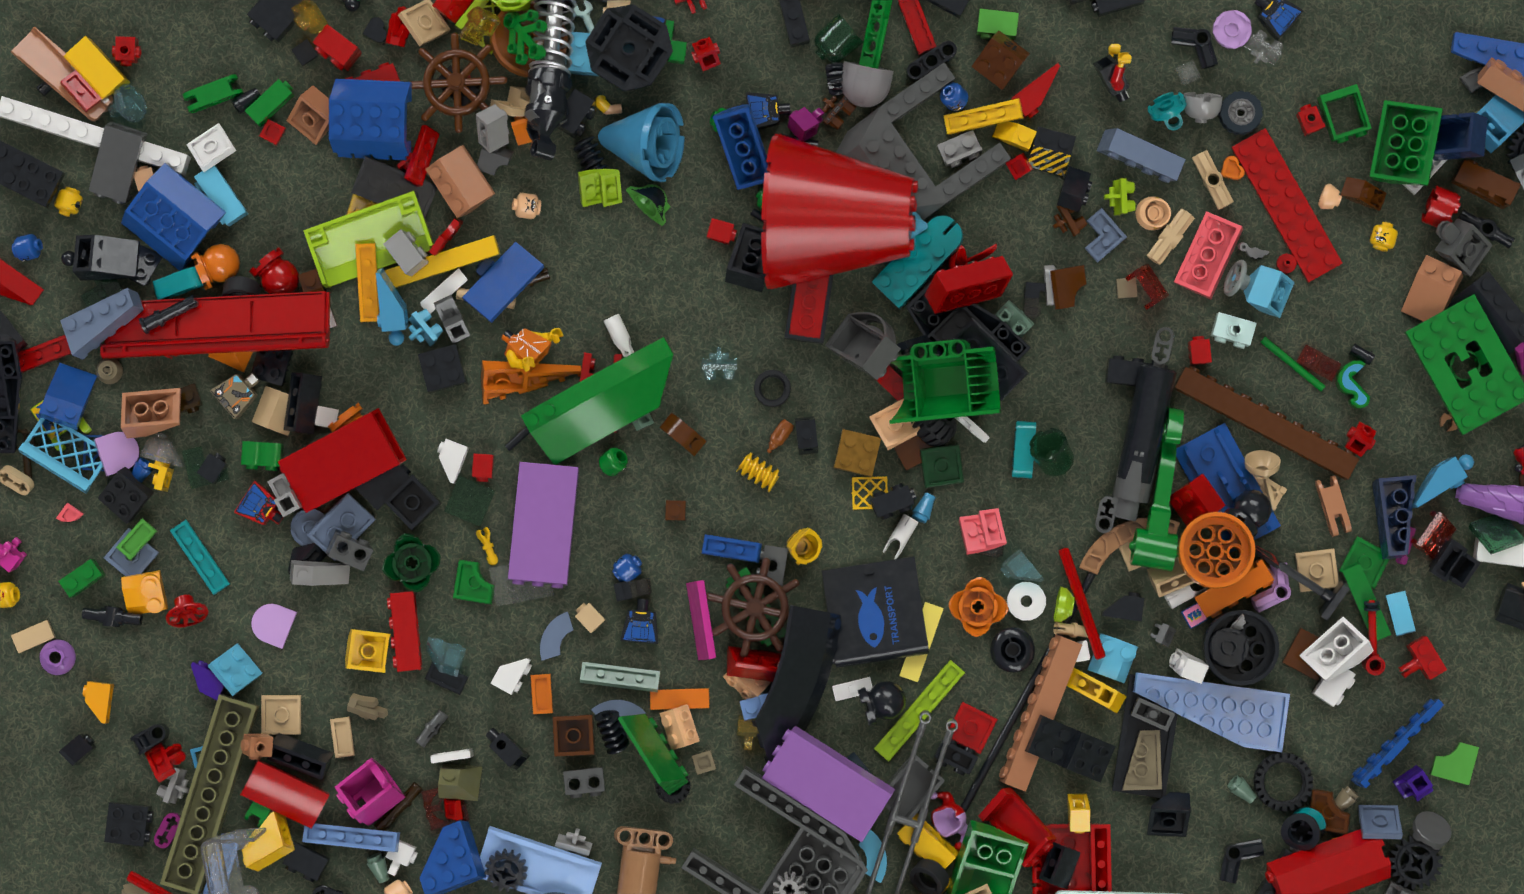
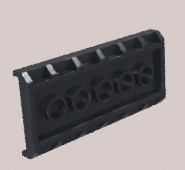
M1129 674L1112 791L1162 798L1166 795L1178 714L1175 713L1168 732L1131 716L1130 713L1137 697L1151 703L1154 702L1133 692L1135 675ZM1139 730H1160L1162 789L1122 790Z

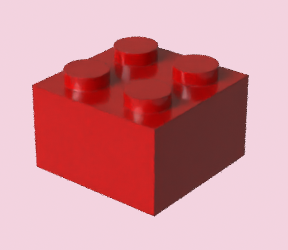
M328 24L324 26L312 42L316 46L314 50L324 59L331 58L330 62L340 71L343 69L349 71L362 54L356 45Z
M1204 474L1199 475L1180 487L1170 496L1172 507L1186 526L1197 517L1210 512H1218L1226 506Z

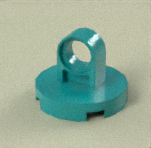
M1169 92L1154 99L1155 104L1148 106L1150 118L1155 121H1164L1169 130H1178L1183 124L1180 113L1186 107L1184 95L1181 92H1178V95ZM1173 117L1179 118L1176 124L1168 123V120Z

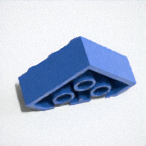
M460 820L442 828L420 876L424 894H445L486 878L469 822Z

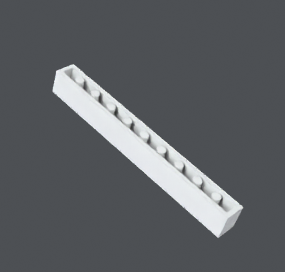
M3 96L0 100V118L98 149L100 147L104 128ZM143 142L138 161L158 168L166 163L177 173L185 176L191 157L152 143Z

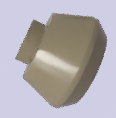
M114 358L103 359L97 365L96 374L101 382L114 384L121 379L123 367Z

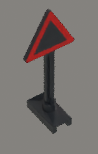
M1255 545V553L1276 569L1279 568L1296 581L1320 595L1319 597L1325 603L1320 608L1319 613L1326 620L1330 618L1350 589L1347 586L1348 584L1342 580L1339 581L1333 591L1323 588L1286 563L1278 561L1272 553Z

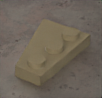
M1139 730L1122 790L1162 789L1160 730Z

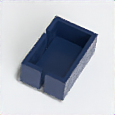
M1474 112L1459 115H1442L1433 160L1483 157L1488 118Z

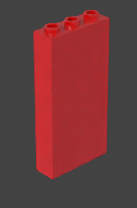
M377 408L278 461V464L280 465L281 472L285 474L290 484V489L294 491L302 505L301 508L307 513L400 465L407 459L380 409Z

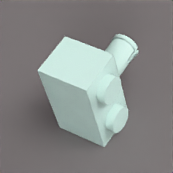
M1218 312L1210 336L1215 337L1214 341L1226 343V341L1233 342L1234 347L1244 349L1245 346L1251 345L1257 323Z

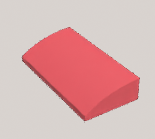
M1206 211L1174 283L1211 300L1240 238L1243 227Z

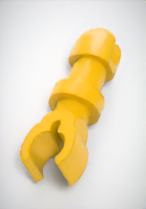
M487 527L483 528L484 536L481 534V530H477L476 536L483 543L482 549L486 551L488 563L496 565L498 557L492 548L494 547L493 543L490 542V530Z

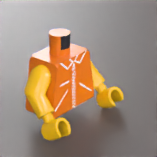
M554 328L551 332L547 333L522 329L517 335L507 330L501 339L508 343L505 356L510 367L517 368L527 375L548 354L551 342L553 341L556 344L560 342L559 337H563V333L560 328Z

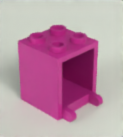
M373 758L367 760L362 766L335 786L338 792L336 796L342 804L345 803L348 809L346 810L349 815L360 824L363 822L368 827L406 798L385 767ZM363 798L366 804L360 808L357 801Z

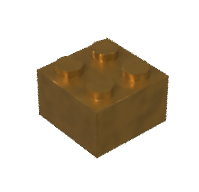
M843 429L834 468L872 477L881 438Z

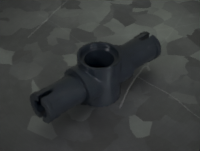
M1464 209L1460 214L1461 216L1458 217L1460 220L1473 224L1485 238L1491 241L1495 240L1508 249L1515 240L1514 237L1501 231V228L1493 220L1478 218ZM1483 224L1490 227L1489 234L1483 232Z
M120 607L83 608L82 619L99 621V623H103V626L120 627V625L123 626L124 624L141 626L143 621L142 614L128 613Z

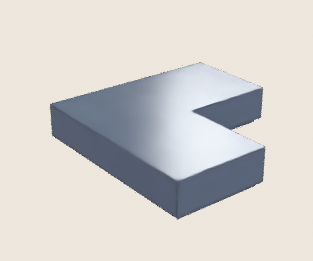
M1102 208L1087 220L1088 224L1099 236L1086 246L1085 250L1098 263L1126 239L1127 236Z

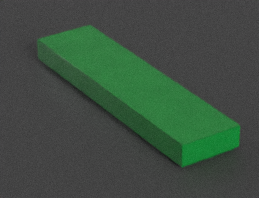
M1357 563L1343 569L1342 572L1369 632L1368 611H1364V602L1377 600L1361 564ZM1381 609L1376 611L1377 641L1392 635Z

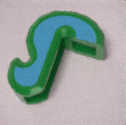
M1362 361L1349 362L1341 367L1336 374L1335 383L1338 390L1343 394L1352 396V399L1348 400V404L1355 409L1368 406L1370 396L1352 378L1366 365Z

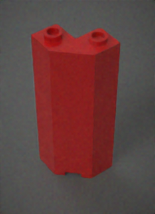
M1361 829L1318 844L1310 850L1299 851L1268 862L1265 877L1267 882L1271 883L1275 888L1276 894H1348L1391 878V862L1389 857L1385 858L1382 846L1385 844L1383 839H1362Z

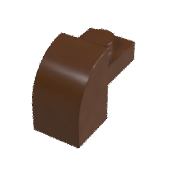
M673 413L659 427L693 456L707 442Z

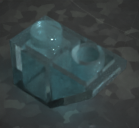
M428 637L426 650L438 671L458 677L465 658L466 648L459 644L444 642L439 638Z

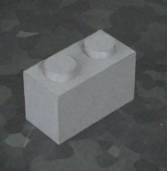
M496 104L476 114L478 142L489 153L509 143L508 116Z
M400 229L383 245L403 272L412 277L429 261L426 258V251L421 246L418 247L415 244L416 238L410 231L406 232Z

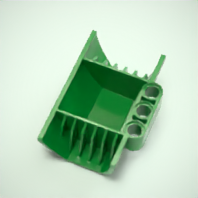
M963 339L918 343L912 346L910 350L911 355L898 356L895 361L891 362V364H894L902 371L904 401L896 415L889 420L890 424L1001 413L995 347L971 349L968 341ZM958 343H960L963 347V350L960 354L956 351V346ZM939 345H941L944 349V352L941 356L937 352V348ZM921 347L925 350L923 357H920L918 354V350Z

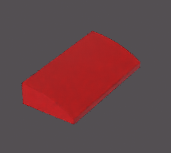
M257 760L240 794L311 829L329 797L328 792L261 760Z

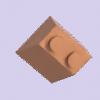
M311 86L300 95L286 121L315 145L329 131V98L315 86Z

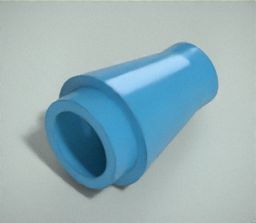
M925 493L912 510V518L922 523L930 520L935 497Z

